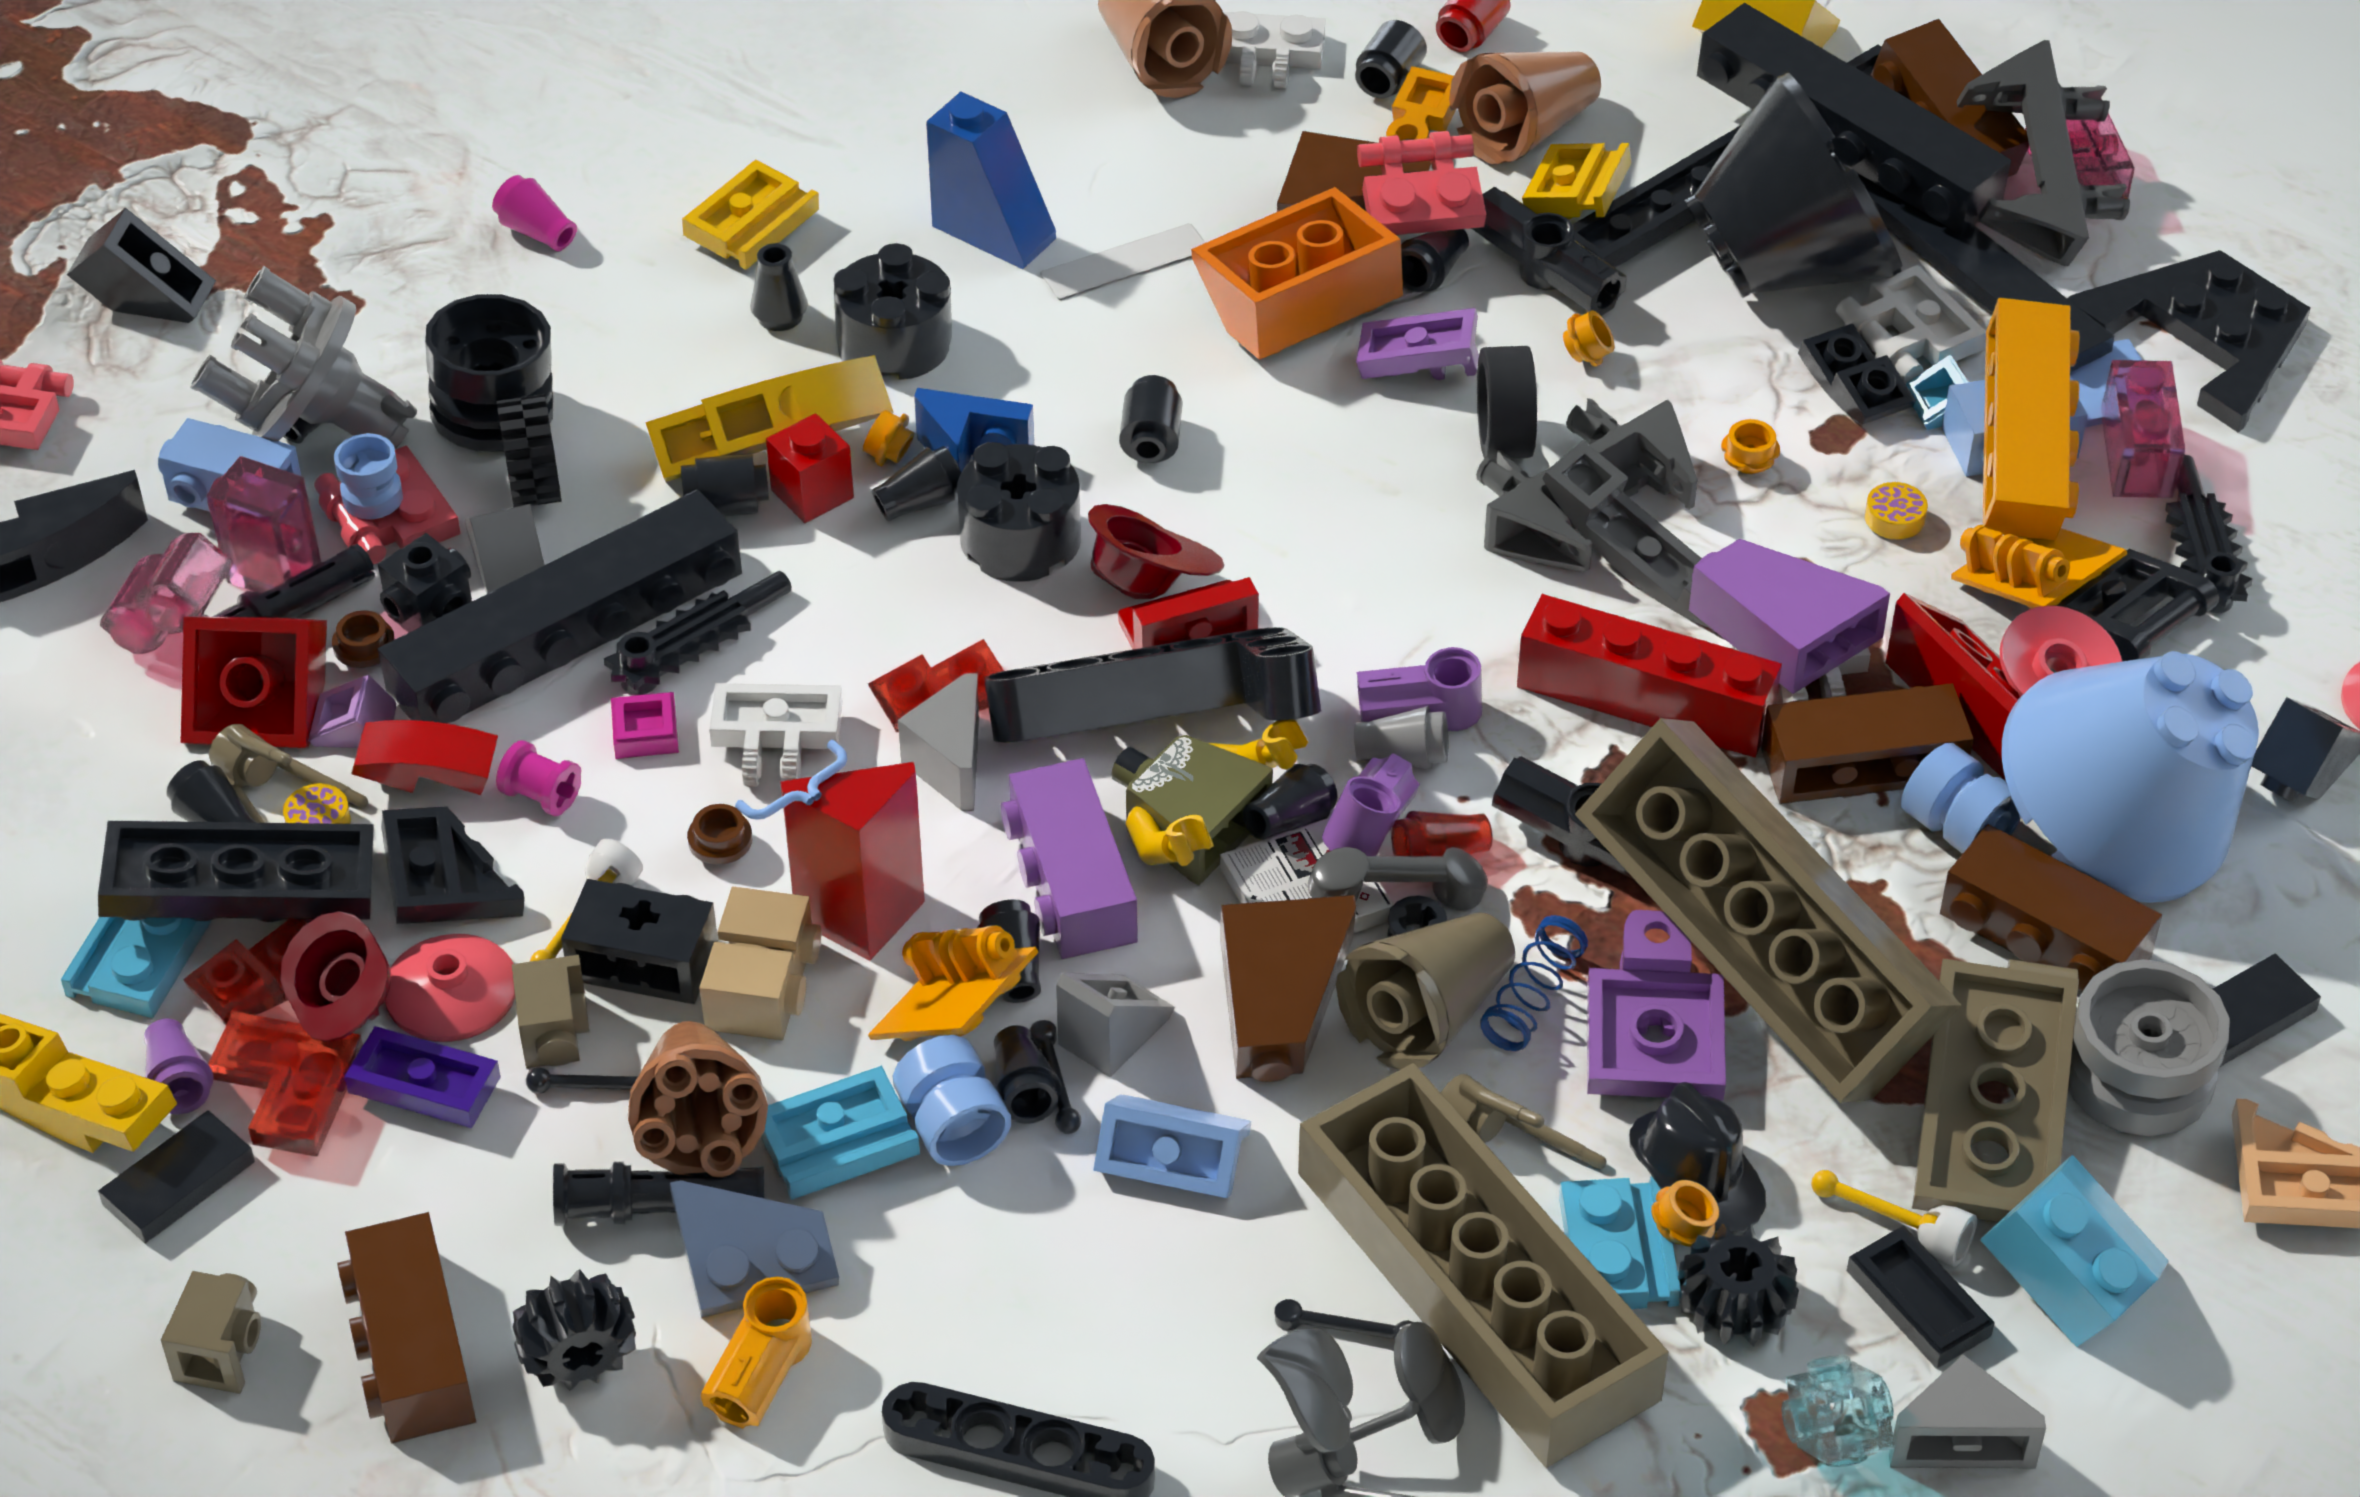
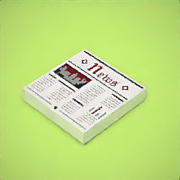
M1329 818L1220 854V870L1240 904L1312 898L1307 887L1312 869L1317 860L1330 851L1322 838ZM1380 882L1363 883L1356 901L1354 933L1388 922L1390 908L1393 906V903Z

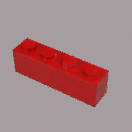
M1541 594L1521 634L1517 687L1649 727H1653L1660 718L1694 721L1717 747L1756 758L1762 743L1767 705L1776 704L1782 663Z

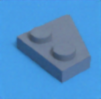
M681 1180L670 1183V1191L701 1318L743 1308V1301L748 1290L764 1278L776 1276L789 1278L799 1284L805 1293L839 1285V1274L823 1211Z

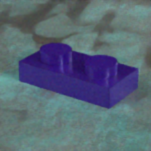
M374 1026L344 1077L348 1093L472 1128L500 1080L501 1075L498 1060Z

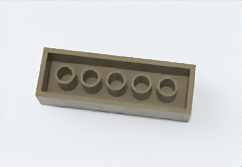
M1660 718L1575 813L1579 820L1840 1103L1872 1100L1961 1006L1959 1001L1694 721Z
M1415 1063L1406 1066L1300 1123L1299 1176L1421 1321L1435 1331L1442 1346L1545 1468L1550 1467L1662 1401L1669 1351Z

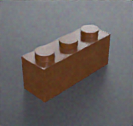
M1933 20L1885 39L1871 76L2011 159L2008 177L2017 174L2029 148L2027 131L2013 113L1987 111L1985 106L1982 105L1957 107L1956 101L1967 83L1979 77L1982 73L1941 20Z
M1951 683L1767 705L1761 750L1779 804L1903 790L1915 769L1934 749L1945 743H1954L1971 756L1974 738L1955 687Z
M1990 824L1986 825L1948 871L1940 909L1941 915L1954 921L1959 927L1974 932L2005 948L2023 961L2078 969V990L2083 992L2094 975L2116 963L2143 959L2150 960L2163 915Z
M429 1212L345 1231L350 1260L338 1262L337 1266L346 1304L360 1301L362 1316L349 1319L358 1361L372 1358L375 1373L361 1376L370 1419L381 1416L385 1417L391 1444L477 1423Z

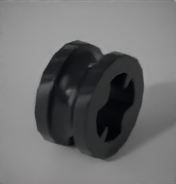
M1419 895L1405 897L1397 901L1390 908L1387 938L1413 931L1414 926L1406 930L1408 925L1420 924V928L1445 922L1448 920L1446 911L1439 902L1429 897Z

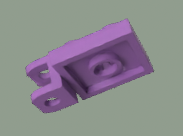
M1632 911L1627 917L1624 927L1623 951L1619 969L1589 968L1587 982V1094L1669 1098L1676 1085L1687 1082L1700 1094L1724 1100L1726 1088L1724 976L1722 974L1690 973L1692 962L1691 940L1664 911ZM1657 928L1667 932L1670 938L1663 943H1654L1646 938L1645 933L1650 929ZM1657 1025L1661 1026L1663 1035L1672 1038L1657 1043L1648 1041L1641 1035L1647 1033L1648 1026Z

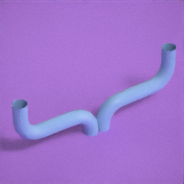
M835 740L828 742L827 748L837 756V760L809 780L807 785L808 793L803 791L789 792L767 807L758 810L751 808L743 800H738L735 808L750 819L760 820L770 817L794 801H802L807 805H811L814 800H818L822 795L817 788L818 785L839 772L846 765L848 759L846 751Z

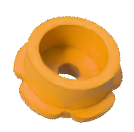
M1594 310L1583 315L1575 313L1567 320L1568 330L1563 332V341L1571 357L1579 363L1585 361L1590 362L1594 367L1600 366L1603 363V357L1612 353L1615 349L1613 335L1605 320Z
M884 410L875 420L867 434L862 450L874 457L878 466L882 467L888 459L899 463L907 453L915 435V432L906 428L909 424V416L903 413L901 417H898L890 411Z
M1745 419L1736 422L1731 426L1729 433L1723 438L1721 443V449L1725 452V461L1731 467L1746 474H1755L1771 468L1774 465V459L1780 456V445L1776 440L1774 429L1769 424L1760 420Z
M1680 1180L1672 1186L1664 1187L1656 1194L1657 1202L1653 1203L1651 1213L1657 1229L1664 1238L1674 1244L1691 1247L1698 1235L1712 1238L1715 1232V1222L1719 1217V1207L1713 1195L1705 1187L1693 1181Z

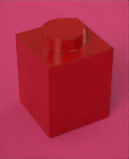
M814 413L766 438L771 491L804 524L854 498L850 445L819 415Z

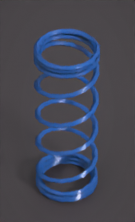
M1551 915L1541 921L1535 932V942L1528 944L1523 950L1522 963L1515 965L1510 971V983L1498 990L1496 1005L1489 1007L1482 1015L1480 1028L1484 1036L1495 1046L1506 1051L1523 1050L1531 1040V1032H1535L1538 1029L1536 1020L1529 1012L1515 1005L1500 1003L1501 994L1506 989L1511 987L1515 996L1530 1009L1547 1011L1551 1008L1548 997L1540 989L1529 984L1513 982L1514 974L1519 968L1524 966L1529 977L1545 989L1554 991L1560 990L1563 987V980L1554 969L1542 963L1526 961L1529 950L1537 946L1541 955L1550 964L1560 969L1569 970L1576 966L1575 958L1581 957L1588 947V939L1585 932L1571 919ZM1552 925L1566 929L1578 939L1580 949L1568 950L1554 943L1547 936L1545 927ZM1540 945H1545L1547 949L1560 957L1571 959L1572 964L1564 966L1556 963L1544 953ZM1528 966H1538L1550 971L1559 980V985L1552 987L1539 981L1531 973ZM1515 986L1529 988L1537 992L1546 1001V1006L1539 1008L1528 1003L1518 994ZM1502 1008L1515 1009L1525 1014L1533 1022V1027L1529 1029L1520 1017ZM1495 1016L1505 1019L1512 1027L1522 1032L1523 1041L1513 1042L1503 1038L1490 1026L1488 1018Z

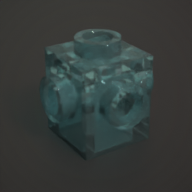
M1835 1355L1814 1359L1807 1363L1808 1372L1785 1377L1789 1399L1782 1402V1419L1789 1439L1792 1443H1797L1798 1448L1822 1461L1826 1466L1831 1467L1858 1464L1868 1459V1454L1895 1448L1891 1426L1894 1416L1893 1402L1883 1376L1854 1361L1851 1362L1849 1356ZM1830 1403H1834V1407L1832 1410L1830 1408Z

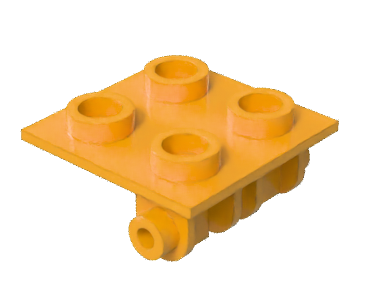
M1977 525L1974 528H1967L1960 538V547L1965 551L1967 564L1953 572L1951 579L1978 588L1985 593H1992L2021 603L2031 609L2040 606H2056L2065 597L2091 579L2101 575L2104 570L2126 556L2127 550L2063 528L2060 529L2056 540L2053 541L2018 537L2012 534L2003 536V533L1992 530L1988 526Z
M999 926L944 930L941 933L919 932L914 934L904 944L902 956L905 963L912 967L919 981L872 1029L868 1037L870 1040L901 1038L903 1041H911L923 1036L957 1035L961 1037L970 1033L981 1024L984 1019L983 1012L999 995L1012 989L1020 981V972L1039 951L1036 947L1015 948L1012 935Z

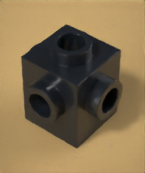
M427 533L404 548L395 551L390 557L378 564L383 592L380 593L381 604L388 617L408 633L472 602L469 585L471 570L467 561L456 549H446Z

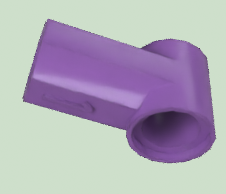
M1448 647L1430 655L1425 665L1356 672L1361 722H1369L1429 706L1430 712H1445L1448 731H1461L1476 724L1482 716L1481 663L1478 657L1469 650Z
M1394 753L1382 759L1372 758L1358 777H1353L1347 781L1322 834L1324 844L1330 851L1336 848L1351 847L1359 849L1366 856L1377 855L1386 835L1411 803L1420 786V783L1414 778L1412 763Z

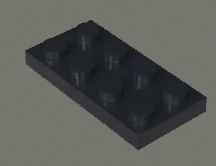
M108 820L98 889V917H121L131 921L146 918H189L195 921H210L216 918L258 919L264 922H276L283 919H316L320 915L340 911L355 915L360 920H370L374 824Z

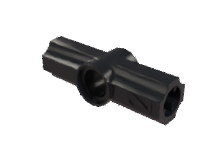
M1493 187L1482 194L1486 210L1484 227L1471 229L1520 263L1521 279L1527 285L1542 290L1557 289L1588 312L1594 310L1601 316L1614 308L1616 301L1625 291L1626 275L1574 240V226L1566 217L1549 212L1537 214L1497 187Z
M1522 756L1514 757L1504 771L1501 781L1494 792L1492 806L1558 840L1560 850L1571 862L1584 867L1604 864L1635 880L1575 815L1599 788L1601 783L1577 785Z

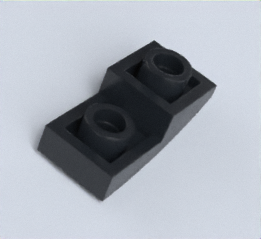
M1853 323L1802 341L1798 355L1807 369L1829 397L1843 411L1862 425L1914 406L1915 398L1889 357L1885 355L1875 359Z

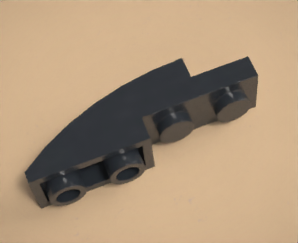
M135 470L14 501L18 517L0 522V603L45 587L80 570L104 556L144 525L148 518Z

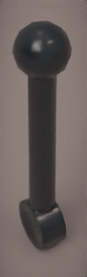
M1039 1020L1031 1025L1030 1031L1033 1034L1035 1043L1059 1077L1062 1086L1061 1094L1058 1098L1057 1108L1059 1112L1055 1117V1125L1060 1132L1072 1134L1080 1128L1082 1118L1076 1109L1071 1108L1053 1046L1057 1041L1056 1026L1051 1021Z
M537 1067L528 1072L525 1082L527 1088L536 1094L545 1093L550 1088L631 1090L638 1076L550 1074L545 1068Z
M1293 1299L1280 1301L1274 1310L1275 1322L1278 1327L1284 1330H1293L1301 1324L1389 1338L1394 1339V1341L1400 1329L1407 1324L1414 1323L1404 1320L1396 1325L1307 1311L1302 1310L1301 1304Z

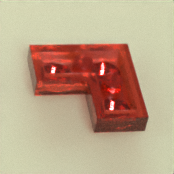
M233 1011L208 1064L213 1072V1080L265 1089V1093L248 1127L252 1145L318 1157L347 1092L344 1076L362 1048L363 1042L361 1034L356 1033L331 1042L318 1041L311 1038L300 1023Z

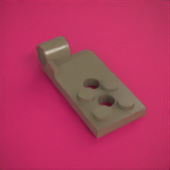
M1943 958L1939 981L1959 1001L1961 1006L1932 1036L1912 1209L1929 1211L1932 1208L1947 1205L1975 1214L1977 1219L1999 1222L2061 1165L2079 984L2078 969L2009 959L2007 968ZM1988 1081H1999L2011 1088L2015 1098L2003 1104L1992 1103L1980 1094L1978 1087ZM1979 1141H1994L2005 1148L2009 1158L1998 1164H1988L1982 1162L1973 1154L1971 1146Z

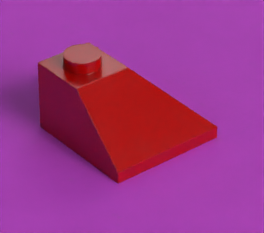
M185 616L183 618L180 743L212 744L213 740L223 729L233 724H242L274 747L309 748V734L319 696L323 693L325 686L327 620Z

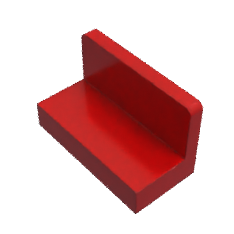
M1250 577L1237 581L1224 580L1122 608L1118 611V622L1132 649L1258 629L1259 593Z

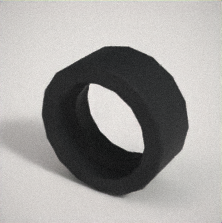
M1529 346L1483 347L1480 349L1477 369V416L1480 445L1484 459L1485 457L1497 459L1498 450L1504 451L1509 458H1530L1534 455L1537 436V388L1533 355Z

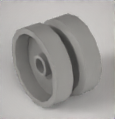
M2144 959L2116 963L2094 975L2080 995L2075 1015L2068 1085L2073 1100L2092 1119L2118 1132L2151 1137L2176 1133L2199 1120L2212 1100L2218 1080V1068L2223 1062L2229 1041L2230 1018L2220 996L2201 977L2170 963Z

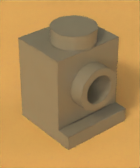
M579 955L512 964L518 1027L526 1069L547 1065L561 1066L570 1062L580 1061L577 1034L590 1032Z
M192 1271L161 1338V1344L173 1381L241 1394L245 1385V1379L240 1361L243 1354L252 1353L258 1342L261 1330L260 1313L256 1312L253 1307L257 1288L251 1281L231 1273L218 1276Z

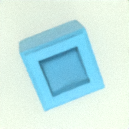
M1951 354L1906 383V386L1916 400L1913 408L1927 430L1939 428L1943 425L1949 385L1969 382Z

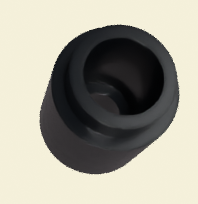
M1389 20L1383 23L1357 58L1355 78L1359 87L1366 94L1379 99L1397 94L1411 66L1419 67L1427 54V45L1422 34L1414 26L1404 21Z
M1158 375L1143 376L1133 383L1124 396L1119 444L1124 453L1134 460L1144 463H1158L1172 457L1178 449L1183 401L1175 384L1169 379Z
M753 453L695 458L694 465L681 466L683 496L698 489L723 516L758 513L757 501L769 500L766 464L754 465Z

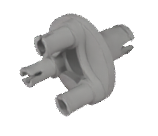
M263 266L249 285L244 299L249 302L252 301L290 325L288 331L292 335L288 338L257 319V316L251 313L240 327L259 338L261 344L237 332L232 340L231 348L243 352L271 369L264 381L258 380L254 383L217 361L212 355H209L197 371L190 388L201 392L236 413L235 420L253 430L252 435L279 441L300 417L310 424L333 423L353 436L366 433L381 435L389 439L394 448L397 449L409 432V429L403 426V423L407 418H414L417 414V409L408 400L403 401L395 392L364 374L354 353L343 347L354 321L356 305L342 296H337L330 302L314 291L308 295Z

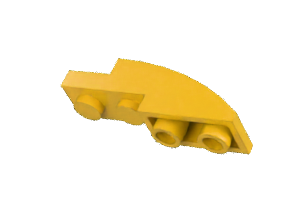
M873 355L798 371L701 399L702 404L645 423L665 482L681 478V466L694 465L695 458L755 454L767 450V437L814 413L819 415L836 432L876 419L884 410H888L891 413L894 412L876 357Z
M0 1013V1109L9 1115L61 1141L92 1153L103 1142L134 1152L177 1105L168 1085L68 1052L58 1032Z

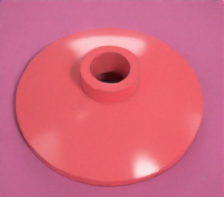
M2040 606L2021 613L2010 623L2000 643V663L2008 683L2018 692L2019 697L2039 680L2053 674L2054 672L2050 669L2059 672L2068 669L2122 662L2117 645L2101 625L2081 612L2061 606Z
M446 934L426 939L410 947L392 964L390 968V990L385 999L386 1009L398 1027L420 1039L434 1042H453L477 1036L500 1022L509 1012L515 1001L512 972L513 962L501 947L479 936Z

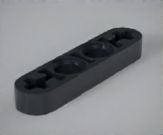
M923 1382L901 1384L891 1390L883 1401L881 1413L886 1442L894 1451L905 1456L1066 1497H1150L1154 1490L1155 1457L1152 1449L1143 1439L1131 1434ZM915 1411L926 1413L927 1419L920 1418L916 1422L915 1427L903 1425V1420H910L914 1416ZM952 1418L951 1436L949 1438L942 1437V1429L948 1430V1419ZM981 1424L995 1426L1004 1434L998 1444L986 1449L975 1448L969 1445L963 1437L969 1429ZM1047 1442L1063 1443L1073 1452V1455L1067 1462L1058 1466H1045L1039 1463L1032 1454L1037 1447ZM1087 1452L1094 1453L1095 1461L1090 1460L1089 1463L1090 1472L1084 1473L1085 1454ZM1121 1463L1134 1466V1471H1128L1123 1480L1111 1478V1472H1117Z

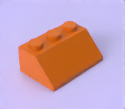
M1336 187L1191 249L1192 260L1227 333L1259 360L1269 355L1277 354L1287 347L1319 333H1324L1334 326L1366 312L1373 311L1379 306L1403 296L1401 239Z

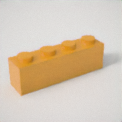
M1998 298L1986 330L1982 525L2001 532L2003 535L2012 534L2018 537L2055 541L2064 519L2074 518L2076 513L2079 485L2078 482L2069 481V467H2074L2077 459L2079 433L2078 431L2070 430V416L2073 417L2076 413L2079 399V382L2070 380V367H2074L2077 360L2080 336L2079 331L2070 330V306Z

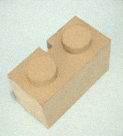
M732 886L717 931L718 940L729 941V943H713L699 987L704 1025L716 1032L783 1041L790 1016H799L803 1010L806 996V977L803 976L806 963L815 964L817 962L821 946V926L812 924L809 896Z

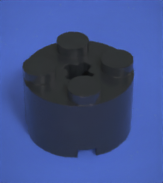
M894 243L883 246L878 254L861 258L835 274L833 278L835 328L838 352L842 361L875 355L880 372L899 373V380L924 375L935 369L945 360L952 338L950 278L938 265L926 258L914 255L909 246Z
M987 442L975 449L973 460L961 472L957 485L960 545L967 559L969 555L980 563L981 571L990 577L1013 582L1033 581L1049 575V567L1065 559V565H1067L1076 556L1081 543L1080 483L1077 472L1070 463L1068 452L1058 446L1003 445L998 442Z

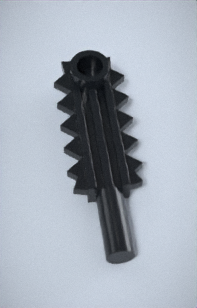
M2179 455L2171 462V469L2179 494L2176 502L2166 503L2165 511L2168 515L2165 522L2177 527L2171 531L2170 538L2182 543L2176 547L2175 551L2176 555L2187 559L2181 563L2180 568L2202 575L2215 585L2219 594V603L2209 612L2224 613L2232 608L2234 601L2247 602L2248 593L2246 589L2252 586L2253 578L2241 574L2247 569L2248 562L2236 557L2242 553L2243 546L2231 541L2237 537L2238 530L2227 526L2232 521L2233 514L2224 511L2226 503L2218 502L2215 493H2207V497L2205 496L2194 458L2190 455Z
M779 570L730 598L725 590L717 594L711 592L706 600L695 599V606L687 611L676 609V617L667 622L656 620V628L648 633L636 631V633L625 635L620 639L619 643L617 642L616 653L603 658L604 666L612 670L611 682H621L622 688L631 694L641 695L653 691L657 685H660V677L668 672L680 674V665L687 661L699 662V655L707 650L719 651V643L726 639L738 640L739 632L751 631V623L748 621V616L791 592L792 586L789 578L784 572Z

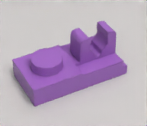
M1476 308L1362 323L1356 359L1362 379L1398 376L1429 368L1434 379L1443 380L1445 379L1446 366L1459 364L1464 366L1467 376H1474L1477 373L1479 358L1475 344L1478 321Z

